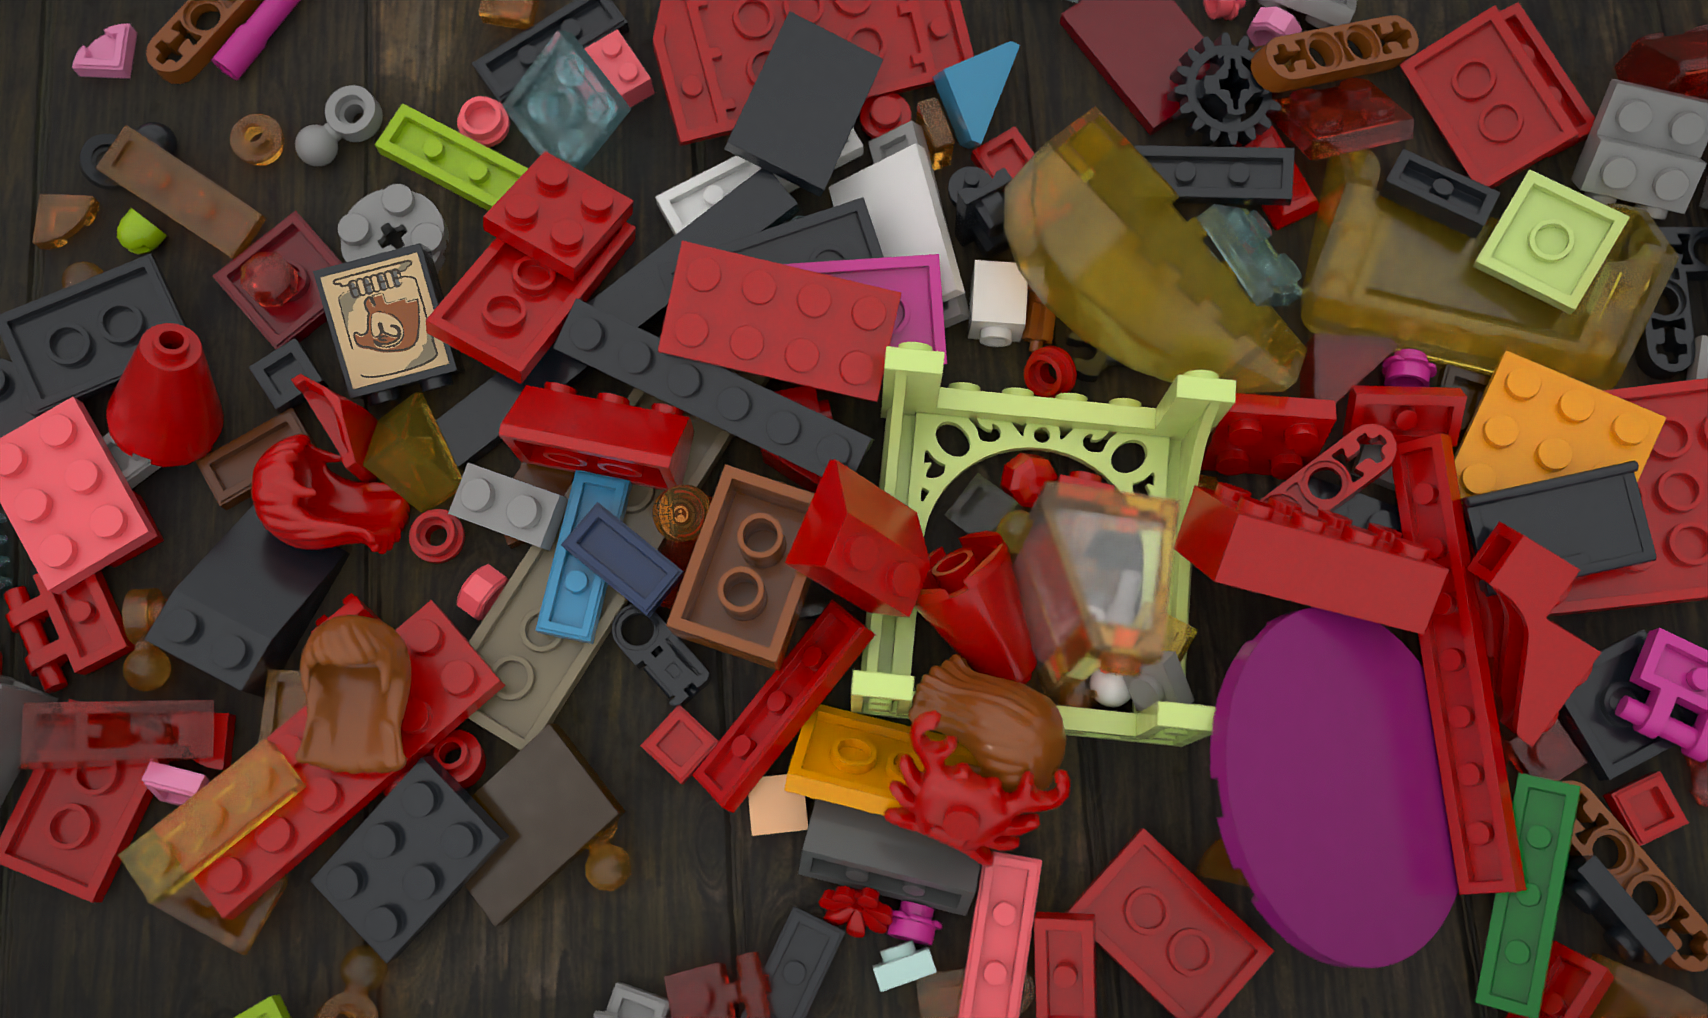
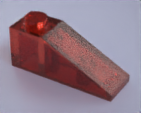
M214 700L23 703L20 711L18 770L83 768L150 763V761L165 762L213 758Z

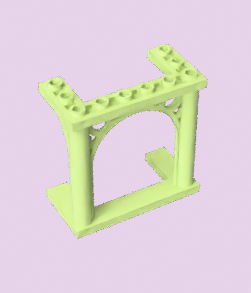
M903 342L898 347L886 346L881 418H886L879 488L917 512L923 537L930 514L945 489L961 473L987 458L1012 451L1035 450L1056 453L1084 464L1104 478L1110 485H1115L1114 490L1125 503L1137 530L1141 551L1140 576L1142 581L1139 588L1136 651H1176L1186 677L1192 563L1174 550L1173 547L1194 486H1198L1208 436L1235 403L1236 380L1219 379V375L1213 371L1191 370L1185 372L1184 375H1177L1157 408L1141 407L1140 401L1129 398L1112 399L1108 404L1088 402L1086 396L1077 393L1057 394L1055 398L1036 397L1033 391L1025 388H1006L1002 390V393L980 391L981 388L978 385L966 382L951 383L948 388L940 387L945 352L932 351L930 345L920 342ZM953 425L965 434L970 446L966 455L961 457L952 456L940 447L936 438V431L940 426ZM976 427H980L983 431L989 433L992 432V429H997L1000 437L994 442L982 441L979 438ZM1034 433L1048 434L1049 440L1044 443L1038 442L1034 437ZM1085 438H1091V443L1108 440L1102 452H1091L1083 446ZM1127 443L1141 445L1145 451V460L1138 469L1129 473H1120L1113 468L1111 457L1117 448ZM925 453H928L934 462L945 467L944 473L941 476L927 478L926 474L932 463L924 462ZM1152 475L1153 484L1145 486L1148 500L1136 496L1133 492V485L1145 481ZM922 490L928 493L924 501H921ZM1146 513H1150V514H1151V516H1150V524H1149V522H1148V520H1147V517H1146V515H1145ZM913 608L910 618L866 612L865 626L876 635L862 652L861 671H853L851 712L863 715L909 719L908 711L912 706V697L916 693V691H913L914 676H911L917 614L915 608ZM1132 701V713L1056 705L1063 718L1066 735L1183 747L1212 734V724L1216 708L1212 706L1158 701L1143 711H1137Z

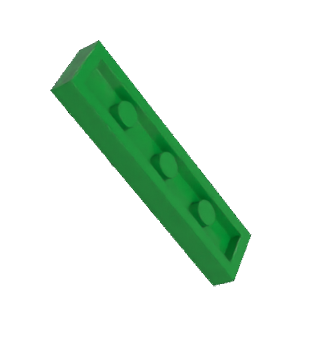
M1518 773L1512 807L1526 890L1502 892L1495 895L1475 1003L1528 1018H1539L1581 786Z

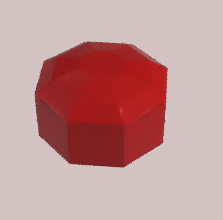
M1019 453L1004 465L1000 486L1009 501L1018 506L1038 508L1053 497L1058 475L1049 460L1039 455Z

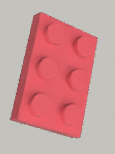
M71 397L0 438V503L48 591L59 595L158 536L84 403L77 398Z

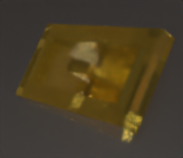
M415 392L378 420L363 462L364 467L421 513L434 509L457 492L462 476L423 393Z

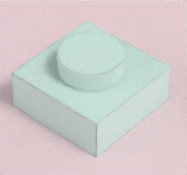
M913 940L880 951L883 962L873 965L881 992L937 972L929 949L923 947L916 950Z

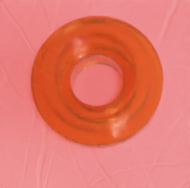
M251 114L243 117L234 125L230 134V144L235 154L244 162L267 165L277 160L281 155L284 133L272 117L265 114ZM262 133L259 140L249 142L254 135Z

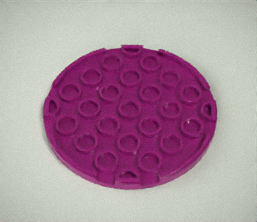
M1316 607L1280 615L1267 622L1266 628L1254 640L1246 641L1241 647L1224 678L1216 703L1210 745L1211 779H1218L1219 793L1224 816L1217 817L1224 845L1233 868L1242 869L1255 896L1252 901L1257 910L1279 935L1299 951L1318 961L1347 968H1374L1398 963L1416 953L1435 935L1446 919L1459 889L1424 668L1403 642L1379 623Z

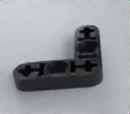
M1708 227L1650 228L1631 241L1624 251L1635 358L1638 367L1651 378L1659 380L1669 379L1689 367L1695 358L1696 348L1687 281H1708V265L1699 262L1694 254L1695 243H1705L1708 245ZM1650 245L1651 251L1654 254H1669L1676 249V254H1669L1656 263L1654 255L1645 254L1644 249ZM1649 292H1660L1667 297L1671 305L1669 315H1659L1649 307L1647 301ZM1669 326L1672 328L1667 333H1664V328ZM1663 345L1664 351L1673 352L1674 359L1668 362L1666 355L1657 354L1656 348Z

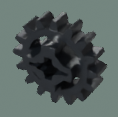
M1222 33L1214 41V44L1208 37H1204L1195 46V50L1189 48L1180 57L1179 62L1182 66H1178L1170 74L1169 79L1179 86L1174 87L1167 94V100L1180 103V108L1172 115L1174 121L1186 118L1190 123L1185 130V136L1190 137L1197 131L1202 133V147H1209L1216 139H1219L1221 147H1233L1237 141L1244 147L1256 139V134L1261 135L1272 126L1269 118H1272L1281 111L1282 105L1272 100L1279 93L1264 89L1257 83L1252 74L1251 59L1261 48L1257 49L1254 53L1249 51V37L1243 36L1235 45H1231L1228 33ZM1210 63L1206 76L1201 80H1196L1200 68ZM1249 104H1254L1250 116L1247 120L1241 122V116L1245 114V107Z

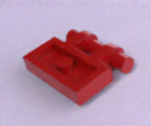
M101 570L59 595L47 590L38 573L33 575V578L41 594L40 596L31 599L25 586L12 588L3 594L10 610L6 614L8 624L13 633L20 634L28 652V656L24 659L31 676L39 678L45 693L57 692L68 685L61 669L68 660L74 673L87 675L136 650ZM49 617H51L60 638L50 643L43 624Z

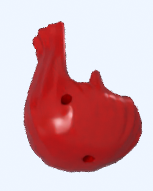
M304 434L286 437L272 445L261 455L253 470L252 500L256 514L264 528L280 541L292 547L306 550H318L345 544L361 543L367 545L372 552H378L379 554H385L386 551L392 550L394 543L400 541L401 532L404 531L405 525L409 523L410 494L406 484L402 482H356L341 477L332 472L326 464L329 462H340V456L315 447L311 444L310 438Z

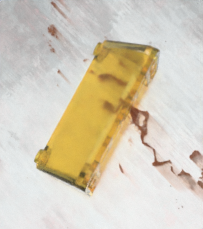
M1335 140L1326 167L1300 302L1301 317L1304 325L1310 332L1319 336L1392 353L1401 349H1416L1425 353L1430 362L1443 365L1450 364L1465 370L1491 376L1500 357L1507 350L1602 391L1611 390L1615 387L1679 259V256L1647 210L1623 204H1606V206L1630 216L1576 310L1570 315L1473 267L1500 219L1488 217L1483 229L1475 240L1379 196V191H1375L1381 170L1377 156L1370 149L1362 145Z

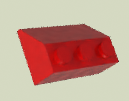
M546 382L543 388L526 385L500 425L498 435L521 462L574 473L576 470L620 478L629 480L634 485L664 491L682 489L695 432L690 417L683 416L684 411L677 407L661 403L652 404L651 409L630 406V400L611 393H598L597 399L576 395L577 391L574 388L555 382Z

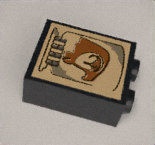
M418 243L313 271L350 399L367 398L370 407L401 399L399 389L420 384L422 392L454 385L452 375L465 372L460 351L426 333L425 320L444 299L430 248Z

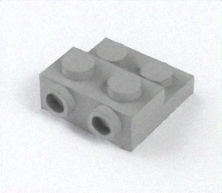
M1611 79L1571 177L1572 182L1580 190L1585 191V196L1608 207H1614L1617 199L1636 203L1634 207L1636 212L1656 219H1666L1669 211L1685 214L1707 165L1701 159V156L1708 143V100Z

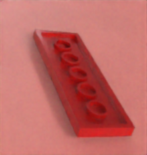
M432 600L395 630L404 640L411 661V688L400 729L403 753L407 758V762L401 770L389 773H368L365 771L358 774H350L346 771L337 773L330 769H321L317 766L296 761L295 754L300 747L306 725V704L157 830L223 919L234 920L506 686Z

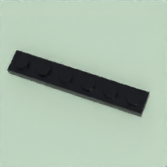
M577 298L575 299L553 347L554 349L821 477L829 460H837L857 474L859 473L874 439L722 367L658 353L659 337Z

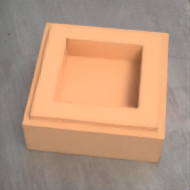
M787 774L762 777L748 794L752 836L808 830L806 796L784 791Z

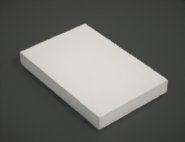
M915 143L829 186L834 207L864 197L884 257L939 254L943 303L965 293L924 147Z

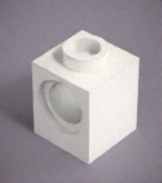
M975 260L971 278L969 339H980V343L992 347L1008 346L1012 341H1021L1026 325L1029 264Z

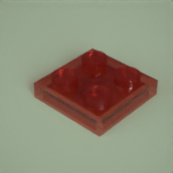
M1350 78L1342 81L1336 87L1322 90L1299 89L1293 91L1289 97L1275 99L1282 107L1281 111L1275 114L1271 120L1311 161L1413 139L1414 118L1369 79Z

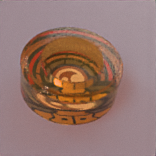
M688 484L674 486L662 492L656 499L653 506L654 524L661 535L668 540L686 542L699 537L711 503L705 493L695 486Z

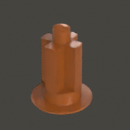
M1027 286L1026 325L1022 339L1030 343L1029 351L1032 353L1042 348L1043 344H1052L1058 300H1064L1068 297L1061 290L1046 286Z

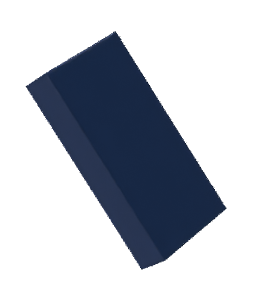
M598 502L561 544L564 549L649 618L685 575L679 567Z

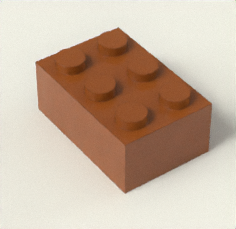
M725 464L666 624L674 636L778 671L781 670L812 581L809 577L785 564V561L814 493Z

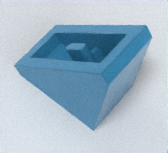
M1009 41L948 67L933 76L960 146L971 149L982 144L1020 47L1019 44Z

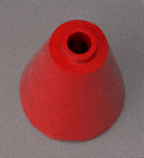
M163 323L149 328L142 335L107 405L106 418L109 434L122 452L133 457L134 453L151 459L150 464L155 466L187 465L205 457L213 448V444L219 435H221L224 424L223 408L201 341L189 328L174 323Z
M994 531L971 533L958 538L963 547L947 555L942 546L930 552L928 555L931 567L914 608L958 655L967 659V663L973 671L1025 685L1032 677V672L1037 665V658L1009 548L999 532Z

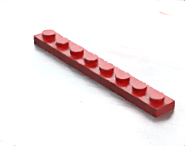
M1438 433L1396 444L1397 453L1392 465L1403 539L1428 547L1430 549L1428 558L1449 569L1424 635L1419 633L1418 635L1459 895L1526 890L1474 574L1466 569L1471 562L1451 436Z

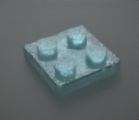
M560 30L556 31L502 104V108L540 156L546 151L580 171H583L631 110V107L571 31Z
M1214 204L1197 217L1256 306H1288L1305 294L1297 282L1302 278L1298 267L1287 254L1281 253L1278 255L1268 240L1272 236V231L1257 211L1252 210L1249 212L1248 209Z

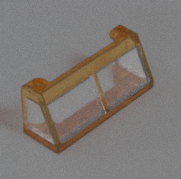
M1053 481L1045 482L1010 556L1037 658L1035 668L1044 694L1046 696L1058 697V706L1092 709V703L1100 704L1095 699L1098 698L1097 691L1090 690L1089 685L1091 675L1099 668L1101 671L1111 674L1139 676L1141 675L1142 665H1154L1162 659L1179 500Z

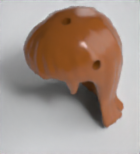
M350 614L336 616L325 621L310 635L301 656L300 675L303 690L306 693L307 719L300 747L295 754L296 761L317 766L321 769H330L337 773L345 771L350 774H358L364 771L368 773H389L401 770L406 765L407 758L403 753L400 729L411 688V661L404 640L392 627L370 617Z
M953 654L949 660H944L941 667L933 665L929 673L922 676L921 683L917 684L916 693L912 697V706L908 711V716L912 723L916 717L924 712L933 710L941 714L939 725L932 730L947 736H956L958 742L967 748L981 765L977 766L967 763L972 771L984 778L998 777L1002 782V789L1007 793H1012L1017 789L1022 774L1025 771H1031L1035 775L1034 785L1039 790L1045 791L1055 779L1054 774L1059 770L1064 758L1066 733L1059 709L1050 698L1024 684L975 672L968 665L967 659L958 654Z

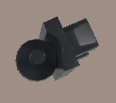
M968 166L956 171L949 180L948 196L950 202L956 207L955 237L962 247L974 241L986 260L1005 252L1014 244V237L1009 229L1017 223L1018 213L1010 202L1013 179L1005 167L998 170L992 179L985 170Z

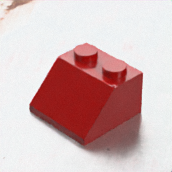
M829 460L785 564L868 613L910 618L931 567L917 512L841 462Z

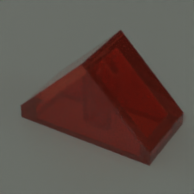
M1314 334L1300 350V398L1335 400V404H1337L1350 392L1351 385H1358L1398 345L1391 338Z

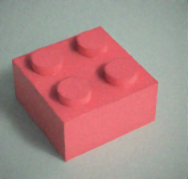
M618 29L563 61L569 79L600 125L655 94L651 77Z

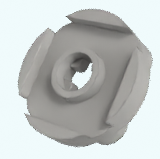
M392 184L386 189L378 190L365 196L352 207L338 224V234L341 237V251L346 262L395 250L392 245L385 248L382 246L386 240L385 236L394 230L397 232L401 230L407 232L402 236L405 244L403 247L421 243L430 248L437 273L441 270L445 261L443 254L447 247L446 240L449 242V231L443 217L428 198L411 191L405 185Z

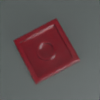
M294 211L215 273L213 278L275 349H278L294 338L301 342L327 321L313 271L342 264V262L297 211Z

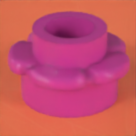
M1416 349L1398 350L1393 356L1386 358L1382 363L1385 386L1429 387L1430 378L1434 377L1437 373L1436 365L1428 363L1426 354Z
M901 901L899 911L893 910V921L889 925L887 935L904 941L913 940L916 944L932 946L935 931L942 930V924L932 920L933 908L913 902Z

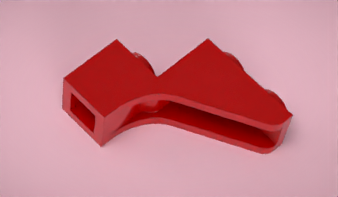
M1499 521L1466 569L1484 580L1494 590L1504 612V630L1495 692L1498 720L1522 741L1533 747L1540 736L1553 727L1558 718L1559 710L1575 688L1588 679L1592 672L1593 663L1601 652L1547 618L1552 609L1567 598L1572 588V581L1580 572V569Z

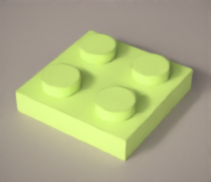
M1529 169L1473 267L1571 315L1579 305L1630 216Z

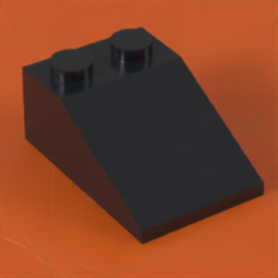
M253 505L174 589L144 640L243 692L266 699L350 553L337 546L318 550H306L287 545L264 528Z

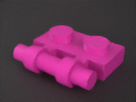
M1662 628L1651 630L1648 632L1629 680L1650 691L1647 701L1642 703L1629 696H1624L1619 701L1615 714L1633 723L1634 731L1651 739L1660 736L1680 746L1682 754L1698 762H1704L1708 760V650ZM1675 703L1698 714L1693 727L1670 716Z

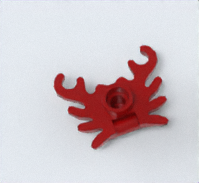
M935 710L924 712L914 719L909 737L911 746L922 762L925 771H919L912 757L908 754L901 756L899 767L907 785L893 780L889 785V789L902 807L887 809L884 812L885 821L901 828L916 831L957 849L986 867L993 866L994 855L990 848L999 851L1015 849L1020 843V838L1017 835L1034 830L1040 824L1038 814H1019L1046 811L1061 806L1069 797L1071 779L1067 771L1059 769L1054 774L1057 786L1050 791H1042L1034 785L1035 775L1031 771H1025L1022 774L1017 789L1012 793H1007L1002 789V782L998 777L984 778L978 773L973 772L971 767L964 762L954 766L946 765L944 762L955 751L958 739L956 736L950 735L941 741H934L928 738L925 732L938 727L941 714Z

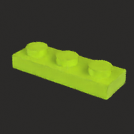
M403 103L375 144L381 155L488 211L528 169Z

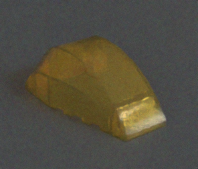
M1096 106L1047 141L1005 187L1004 230L1018 271L1042 303L1086 343L1130 369L1173 383L1177 375H1184L1185 372L1191 370L1213 371L1219 375V379L1236 380V393L1283 392L1297 382L1307 348L1263 296H1259L1255 301L1249 297L1236 281L1244 274L1231 257L1222 263L1203 242V239L1210 232L1196 216L1192 217L1188 222L1183 218L1172 204L1180 196Z

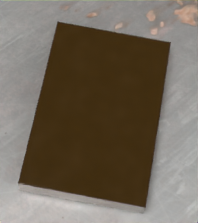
M558 723L547 725L472 796L509 835V838L473 875L465 886L495 927L505 924L626 813Z

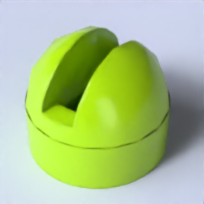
M133 208L125 214L117 228V238L121 245L130 252L139 255L150 253L167 237L164 232Z

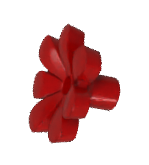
M839 886L836 890H825L819 900V905L827 909L823 918L824 921L832 925H842L848 922L846 933L856 938H863L865 936L866 926L875 933H886L888 926L893 921L892 908L879 902V892L869 887L855 889L848 886Z

